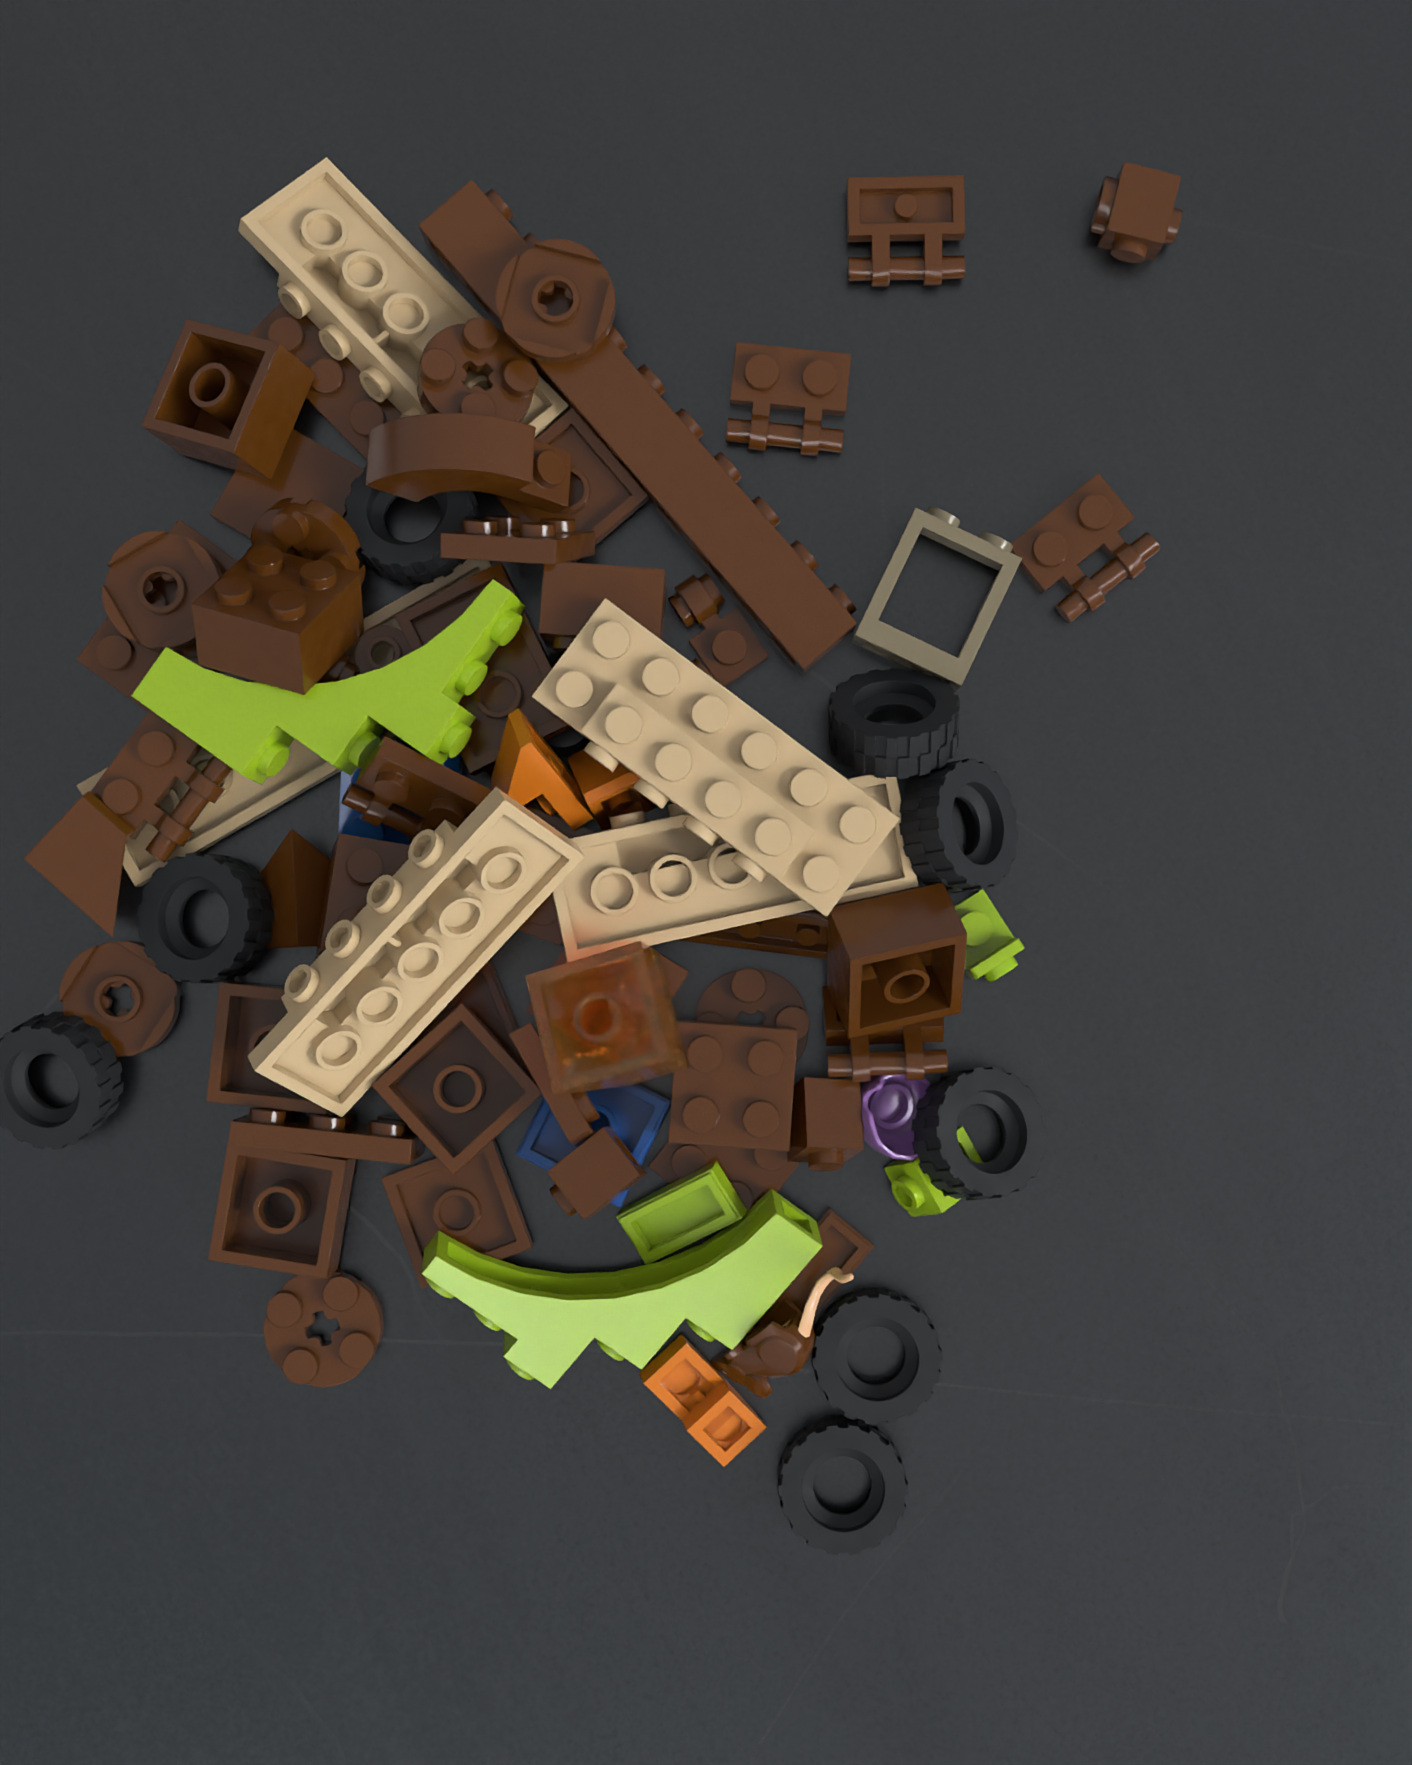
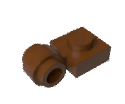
M707 573L699 578L693 574L674 587L676 593L669 597L668 601L682 623L687 628L696 622L697 625H702L704 628L703 631L689 639V644L706 669L723 687L728 686L769 658V654L738 608L721 619L719 618L717 607L726 601Z

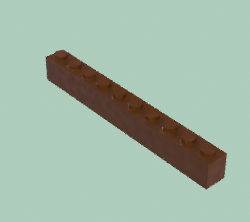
M471 179L418 226L425 243L497 326L504 331L496 307V288L499 277L508 261L516 254L520 256L526 250L534 248L535 243L539 241L530 232L522 238L509 223L514 215L504 200L493 189L484 194ZM555 287L554 293L551 296L542 295L540 298V303L547 306L548 315L559 316L561 310H569L573 303L566 300L565 289L562 287ZM613 326L604 341L595 348L594 353L584 360H572L566 363H547L530 357L537 372L569 405V409L573 407L647 493L649 501L801 676L854 631L857 622L851 615L857 609L850 598L836 584H833L828 589L813 571L819 566L811 553L798 540L789 545L775 529L780 523L775 512L760 496L751 501L737 485L742 476L736 467L723 453L719 452L713 457L702 445L699 439L704 433L700 426L683 408L675 413L661 397L666 392L665 387L645 364L638 369L635 368L622 353L628 346Z

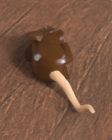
M837 1267L828 1270L817 1280L812 1288L803 1313L787 1298L772 1305L759 1319V1324H755L733 1350L728 1347L711 1360V1365L733 1381L746 1386L756 1396L767 1398L773 1391L769 1384V1379L792 1376L799 1372L809 1360L815 1343V1334L812 1326L820 1296L825 1287L833 1279L842 1284L849 1282L854 1278L853 1274L843 1275L841 1269Z

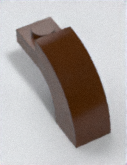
M467 413L414 415L389 421L370 430L365 486L414 502H419L434 494L450 491L485 492L556 514L566 509L569 503L571 452L535 440L536 427L505 418Z

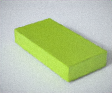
M715 1161L621 1208L616 1218L647 1265L742 1219L747 1209L722 1168Z

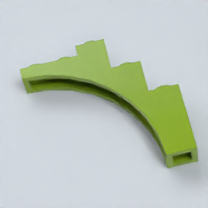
M492 579L458 619L424 646L383 668L336 682L317 683L305 695L264 683L246 682L205 669L165 647L131 696L236 772L260 785H263L268 777H273L284 767L290 755L289 746L294 739L331 765L352 776L357 767L362 768L365 761L381 742L379 736L385 728L429 759L443 765L448 757L454 758L464 749L472 734L470 725L476 717L459 705V701L464 694L467 696L471 695L481 685L488 670L486 663L499 645L505 646L514 638L522 624L521 613L526 606L513 592Z
M770 1189L745 1213L742 1219L732 1223L702 1244L652 1264L615 1272L570 1274L525 1268L478 1253L438 1231L424 1248L421 1274L425 1276L428 1284L438 1294L446 1298L456 1297L471 1307L476 1317L485 1326L495 1331L503 1329V1357L511 1369L522 1378L527 1380L535 1378L551 1389L594 1338H596L601 1349L610 1357L618 1361L627 1359L641 1370L685 1319L690 1328L704 1340L712 1342L714 1339H717L733 1350L823 1245L816 1220L776 1191Z

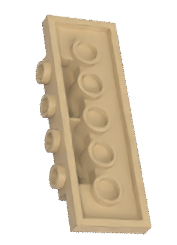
M326 157L240 219L239 233L279 273L277 286L280 289L278 290V296L284 308L297 319H301L306 315L320 329L319 339L324 349L336 360H342L347 357L361 371L359 375L360 382L370 397L378 402L388 399L402 413L400 418L426 414L419 402L417 392L419 383L417 372L425 346L441 330L456 324H466L468 320L482 316ZM475 371L467 372L464 382L466 387L471 389L478 385L484 391L490 389L486 384L487 378L483 374ZM539 374L530 408L521 422L536 427L535 439L561 418L569 407Z
M606 598L532 695L533 699L590 740L584 751L612 772L619 763L639 777L633 786L639 793L661 809L670 800L688 814V817L682 824L711 846L718 837L738 851L731 860L734 864L760 883L769 874L825 917L829 915L899 821L897 816Z
M868 774L847 779L897 816L899 821L837 904L918 887L917 875L911 868L912 864L909 857L905 855L903 836L900 835L901 798L896 777H886L884 779ZM674 803L667 805L669 817L646 821L644 810L609 817L611 825L609 830L569 838L578 845L586 857L552 892L568 964L814 910V908L769 874L760 883L734 864L731 860L738 851L718 837L712 846L699 838L682 824L688 817V814Z
M497 787L488 794L458 828L444 820L435 831L426 829L417 834L409 846V859L393 876L382 875L372 883L367 893V905L351 922L349 920H341L330 929L325 941L326 949L311 966L302 964L292 970L285 982V994L281 997L288 1013L247 1056L255 1072L343 1117L586 857L575 842Z

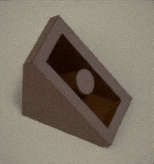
M89 791L80 797L23 859L113 938L125 844L134 830Z
M293 829L290 830L260 873V876L263 878L261 882L265 888L269 889L272 897L270 905L271 910H274L275 920L272 921L271 932H273L271 942L267 943L265 949L315 947L318 942L331 859Z

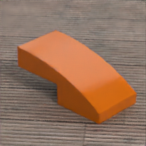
M682 1334L639 1373L643 1384L682 1421L686 1431L723 1467L767 1428L764 1421L741 1395Z

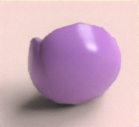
M904 1074L872 1076L870 1082H865L860 1088L863 1140L883 1156L911 1161L917 1159L918 1155L914 1153L912 1142H914V1131H911L912 1119L916 1117L917 1110L915 1107L918 1100L925 1096L927 1093L925 1089L931 1082L925 1077L924 1080H905Z

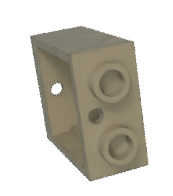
M929 507L927 512L915 508L853 637L852 643L910 671L913 669L922 671L923 674L929 676L934 675L940 678L943 683L952 686L956 692L962 686L1022 558L1011 553L1013 545L999 536L988 532H981L980 536L977 537L958 528L960 520L944 510ZM919 534L998 570L957 657L879 621L880 615Z

